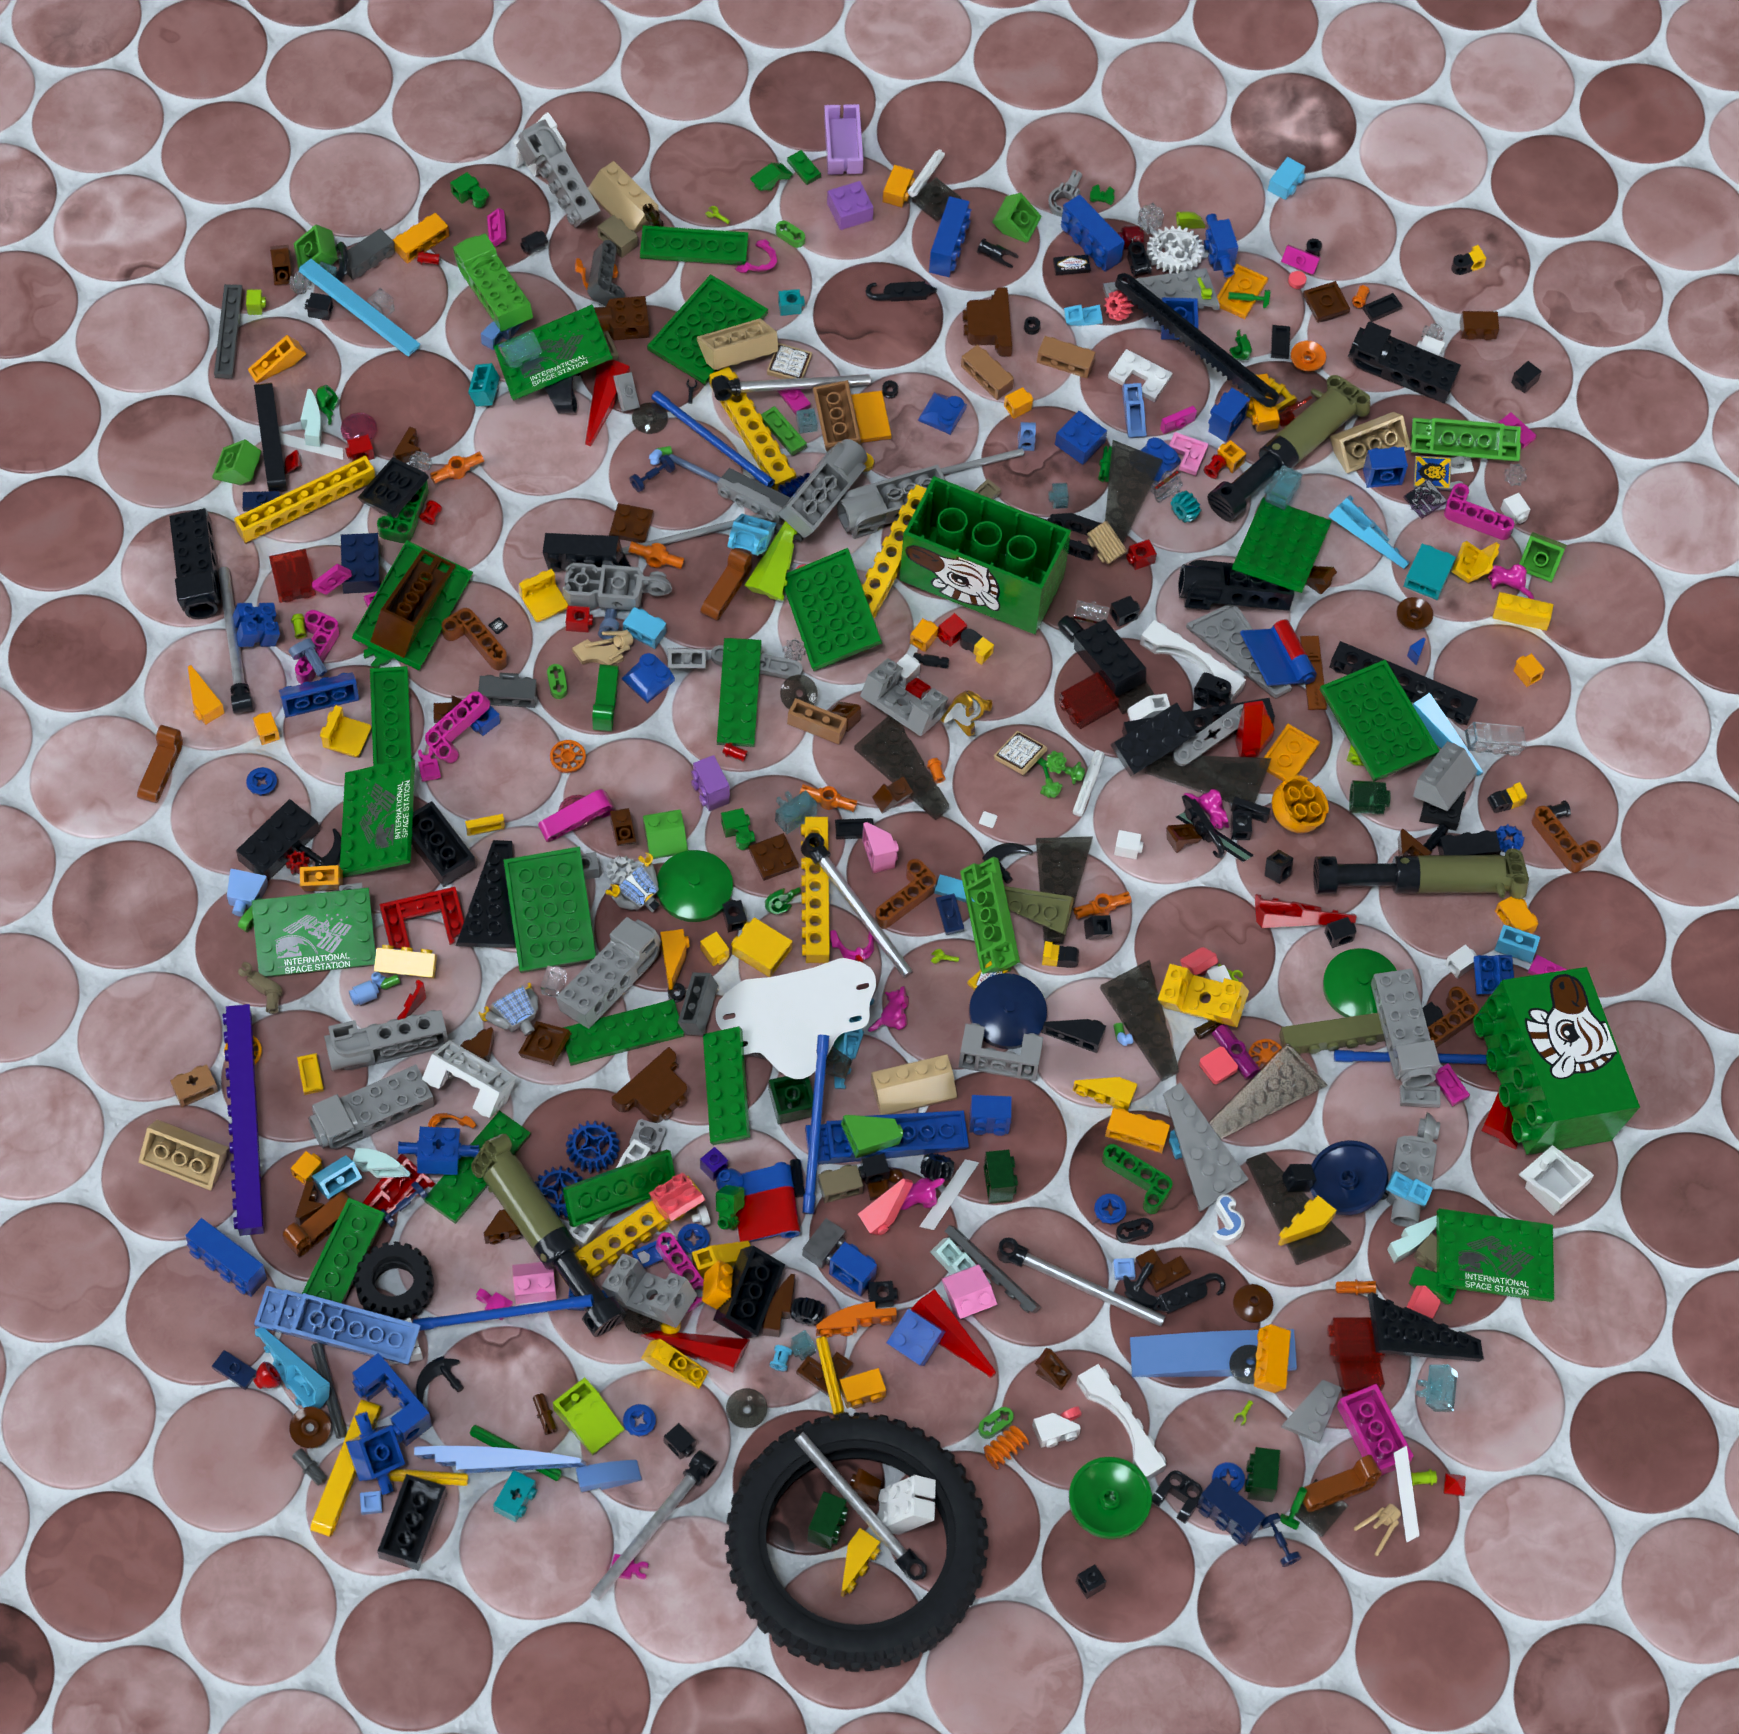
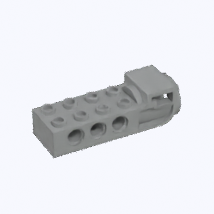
M545 119L541 120L519 134L520 141L516 144L519 152L528 166L535 163L540 167V173L544 179H547L550 191L558 198L560 208L565 210L568 222L577 228L593 219L601 210L558 136L550 128Z
M845 439L835 444L779 511L778 515L804 539L814 532L866 468L864 464L867 461V454L863 447L850 439Z
M939 465L855 488L847 492L837 502V514L845 531H850L853 539L876 533L879 526L892 523L894 520L897 521L900 516L899 510L901 506L906 505L908 501L907 495L911 489H914L916 484L927 489L933 476L946 481ZM919 504L914 505L912 508L916 509Z
M626 917L610 933L611 941L556 996L561 1012L589 1029L652 965L659 954L661 939L655 929L639 919L633 921Z
M1412 969L1374 974L1371 988L1394 1076L1397 1080L1401 1079L1402 1086L1411 1089L1426 1086L1436 1079L1435 1074L1439 1069L1440 1062L1434 1040L1430 1039Z
M431 1010L426 1012V1014L418 1016L410 1015L401 1020L392 1019L384 1024H371L362 1029H358L356 1021L353 1020L329 1026L330 1035L324 1036L332 1071L339 1069L354 1070L438 1050L448 1042L441 1010Z
M411 1066L339 1098L338 1094L313 1104V1115L309 1116V1123L321 1148L330 1146L331 1149H338L434 1107L433 1095L426 1082L422 1080L423 1076L418 1066Z

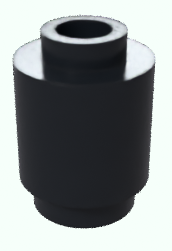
M535 231L523 237L520 245L525 253L532 254L545 247L548 239L543 231Z
M1068 615L1058 622L1059 630L1071 643L1074 642V635L1084 630L1073 617Z

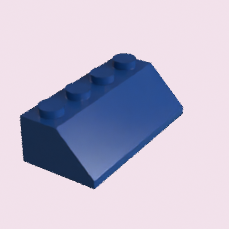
M353 672L341 673L330 678L324 677L317 681L304 682L301 685L286 686L279 690L285 718L359 700L357 683Z

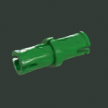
M1105 446L1103 449L1098 480L1104 482L1105 478L1106 482L1110 480L1115 448L1109 446V450H1107L1108 446Z

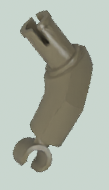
M244 962L242 964L243 968L238 970V974L242 977L248 976L246 981L258 992L267 996L266 1012L270 1014L278 1013L279 997L283 994L280 985L257 971L251 972V964Z

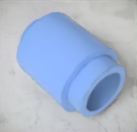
M370 980L352 987V990L349 991L354 1005H362L377 998L379 993L376 983H371Z

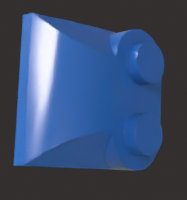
M934 392L918 421L951 435L966 410L967 404L958 396L948 397Z
M1153 437L1129 461V464L1153 484L1157 485L1180 465L1181 459L1177 452L1162 439Z
M646 653L622 677V680L646 703H649L675 681V677L670 669L654 654Z

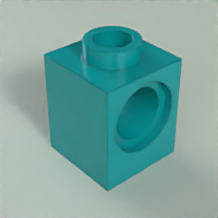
M800 289L778 291L780 316L802 314L805 300L804 296L800 295Z

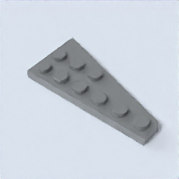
M1206 268L1179 272L1178 274L1171 273L1136 279L1161 300L1162 297L1198 298V308L1203 309V306L1213 307V310H1219L1220 308ZM1200 277L1205 288H1212L1211 299L1201 298V287L1197 278ZM1115 282L1103 284L1106 298L1109 297V293L1119 290L1116 288Z
M1237 605L1223 606L1187 623V629L1274 698L1291 691L1292 687L1290 684L1267 686L1240 634L1242 630L1253 629Z
M1179 1083L1166 1091L1163 1096L1174 1125V1132L1178 1138L1179 1148L1187 1174L1190 1177L1192 1190L1200 1213L1214 1204L1220 1195L1229 1194L1249 1179L1183 1085Z

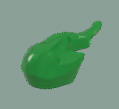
M1239 329L1236 332L1237 337L1235 338L1238 346L1231 347L1230 352L1239 361L1248 360L1252 352L1251 343L1246 334L1241 336V330Z
M323 385L317 389L316 399L320 410L328 418V425L332 423L331 417L333 416L331 410L334 411L339 398L331 387Z
M782 888L770 894L765 900L766 910L771 914L787 912L792 907V904L786 903L790 902L795 895L800 893L801 888L792 889L787 893H784L785 888Z

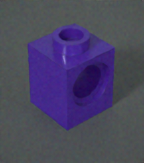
M716 1147L700 1158V1169L713 1182L722 1170L728 1168V1159Z

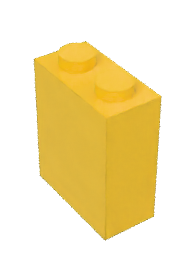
M754 917L751 922H746L741 935L733 939L731 943L732 955L764 975L771 977L792 950V940Z

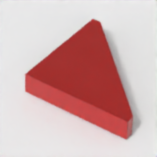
M419 979L415 982V992L413 995L409 994L404 1004L405 1009L397 1017V1020L410 1016L426 999L424 983Z

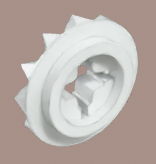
M618 855L617 858L611 859L607 865L606 873L612 882L621 884L637 866L633 859ZM618 866L621 868L625 866V872H618Z

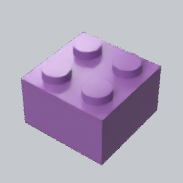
M861 181L828 190L827 204L840 230L873 220V205Z
M712 755L694 762L693 771H691L693 777L691 783L694 790H698L700 794L699 799L702 806H706L709 812L729 804L730 786L715 756Z

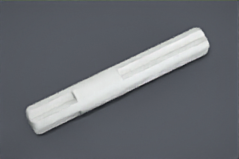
M941 149L935 151L909 188L908 194L912 198L919 194L944 158L945 153Z
M1096 750L1093 754L1073 809V814L1081 817L1085 810L1104 758V753Z

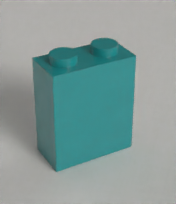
M1422 543L1406 576L1403 587L1438 600L1456 557L1448 552L1440 551L1431 545Z

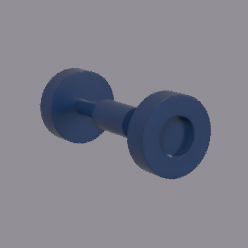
M667 454L660 457L662 464L660 467H655L648 471L641 479L637 474L629 477L633 488L637 492L645 489L643 481L646 479L650 480L659 474L663 468L669 473L675 470V465Z
M416 1181L411 1184L415 1192L408 1198L405 1197L391 1213L388 1214L384 1209L380 1210L386 1214L384 1221L391 1228L396 1224L391 1217L398 1211L401 1212L406 1208L416 1195H419L423 1200L428 1197V1194Z
M1274 1513L1264 1518L1262 1527L1263 1529L1272 1527L1279 1547L1283 1548L1286 1554L1280 1562L1283 1567H1287L1298 1562L1301 1556L1298 1551L1289 1553L1286 1547L1288 1544L1282 1532H1279L1275 1525L1281 1521L1279 1513Z

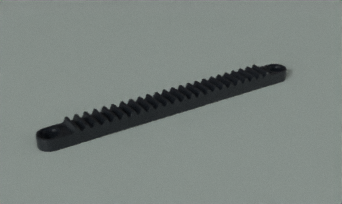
M1121 273L1117 276L1115 281L1116 288L1127 296L1128 301L1132 300L1133 305L1137 304L1139 310L1142 308L1144 314L1148 313L1149 318L1153 317L1154 322L1159 321V326L1164 325V330L1169 329L1170 335L1174 334V338H1179L1180 343L1185 342V347L1190 346V351L1195 350V355L1200 354L1202 360L1205 358L1207 364L1211 363L1212 368L1216 367L1217 372L1221 371L1223 377L1226 375L1227 380H1232L1233 385L1237 384L1238 389L1242 388L1243 393H1248L1249 398H1255L1266 407H1274L1277 404L1279 394L1131 275Z

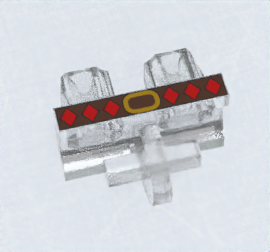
M1176 470L1173 473L1166 471L1160 483L1155 480L1150 483V491L1155 495V500L1158 503L1171 495L1174 497L1177 493H1180L1179 489L1183 486L1180 479V471Z
M1078 600L1073 618L1078 622L1096 624L1104 619L1107 621L1110 608L1096 605V601L1088 603Z

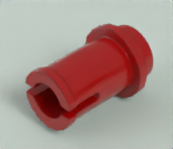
M422 250V252H418L417 262L421 263V265L423 263L439 265L440 254L425 253Z
M726 743L722 753L725 754V757L730 756L744 762L748 751L733 746V743Z

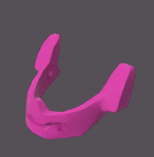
M766 239L759 240L755 246L763 248L769 254L770 262L759 267L746 263L739 265L735 270L741 273H746L748 270L758 272L769 270L777 263L775 250L769 246V242Z
M836 930L830 931L832 947L839 948L844 958L855 960L856 955H860L863 959H867L874 952V937L870 932L867 947L864 949L857 947L855 951H851L843 946Z

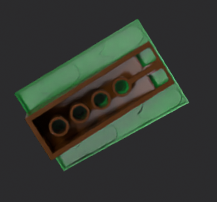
M406 540L354 631L352 639L420 671L442 632L443 620L453 612L473 572Z

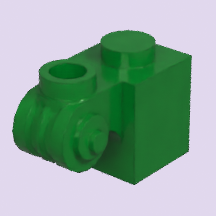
M466 172L450 182L451 193L461 204L472 198L475 208L485 206L489 193L485 188L481 189L479 187L478 180L474 176L472 177Z
M743 808L721 813V824L725 838L736 836V847L740 850L748 849V846L755 842L753 830L749 831L748 828L751 825L749 815H745Z
M725 1185L716 1192V1211L719 1212L718 1226L721 1229L735 1230L737 1228L739 1220L735 1213L744 1207V1187Z

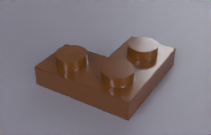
M1153 1248L1137 1256L1135 1259L1141 1270L1147 1262L1154 1265L1152 1273L1147 1279L1156 1293L1191 1274L1190 1269L1181 1256L1163 1264Z
M836 1352L832 1357L839 1385L840 1379H843L853 1367V1362ZM807 1356L797 1369L796 1374L829 1397L822 1365L810 1356Z

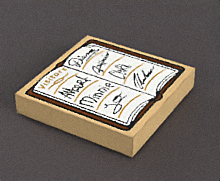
M778 343V351L773 354L767 375L780 379L804 378L812 352Z
M1016 731L994 755V759L1025 775L1047 751V747Z

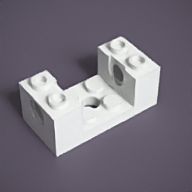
M450 1040L432 1053L422 1078L431 1087L437 1089L441 1088L446 1080L452 1079L454 1076L467 1081L473 1087L479 1088L480 1091L472 1109L488 1118L507 1103L517 1079Z

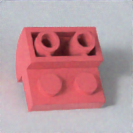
M683 1172L675 1175L663 1185L657 1186L649 1193L660 1214L665 1219L668 1218L671 1221L705 1201L703 1194L694 1187L692 1181Z

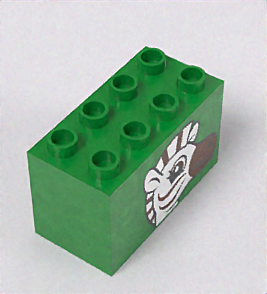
M933 476L903 533L900 581L1036 635L1064 578L1071 530Z
M1587 967L1502 980L1491 996L1488 997L1480 1011L1474 1016L1475 1032L1479 1037H1484L1488 1048L1486 1053L1488 1068L1492 1072H1497L1501 1083L1499 1087L1500 1101L1504 1107L1510 1108L1514 1119L1512 1122L1513 1137L1516 1142H1522L1526 1155L1544 1153L1552 1145L1561 1150L1612 1141L1640 1108Z

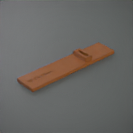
M1300 636L1301 645L1317 673L1312 683L1305 684L1308 710H1327L1326 700L1319 690L1324 685L1319 636Z

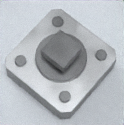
M640 1119L636 1124L629 1144L635 1139L649 1147L651 1155L658 1153L666 1135V1129L664 1126Z

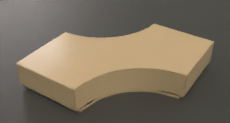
M587 639L572 648L573 653L582 665L591 662L617 665L624 661L622 654L612 660H608L612 654L618 651L614 644L585 647V644L591 643Z

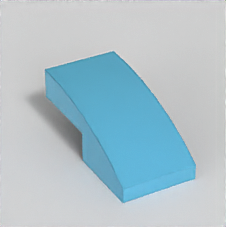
M1082 305L1064 308L1067 325L1086 326L1103 323L1100 305L1082 308Z
M1395 1171L1385 1190L1403 1199L1425 1206L1433 1188L1418 1179L1411 1180Z

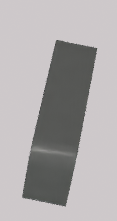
M605 240L593 253L587 289L588 295L604 306L607 305L609 299L625 298L623 289L612 283L617 248L610 240Z

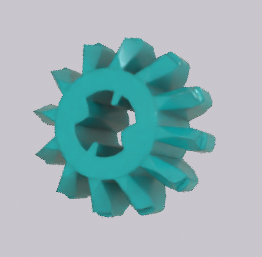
M1187 490L1177 493L1170 502L1171 509L1175 512V515L1185 523L1195 520L1200 515V503Z

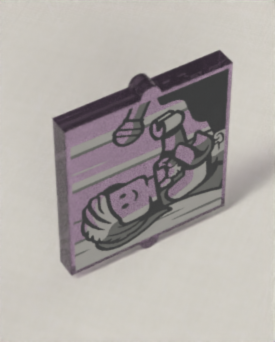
M1430 479L1403 497L1411 506V510H1414L1421 519L1447 503L1440 489L1436 488Z

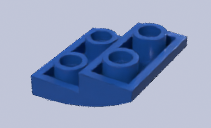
M1512 955L1473 956L1477 995H1491L1502 980L1514 978Z

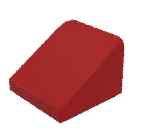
M917 677L907 683L905 690L920 700L931 689L928 684Z

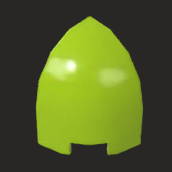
M1188 211L1176 212L1177 228L1181 226V229L1205 228V223L1198 214Z

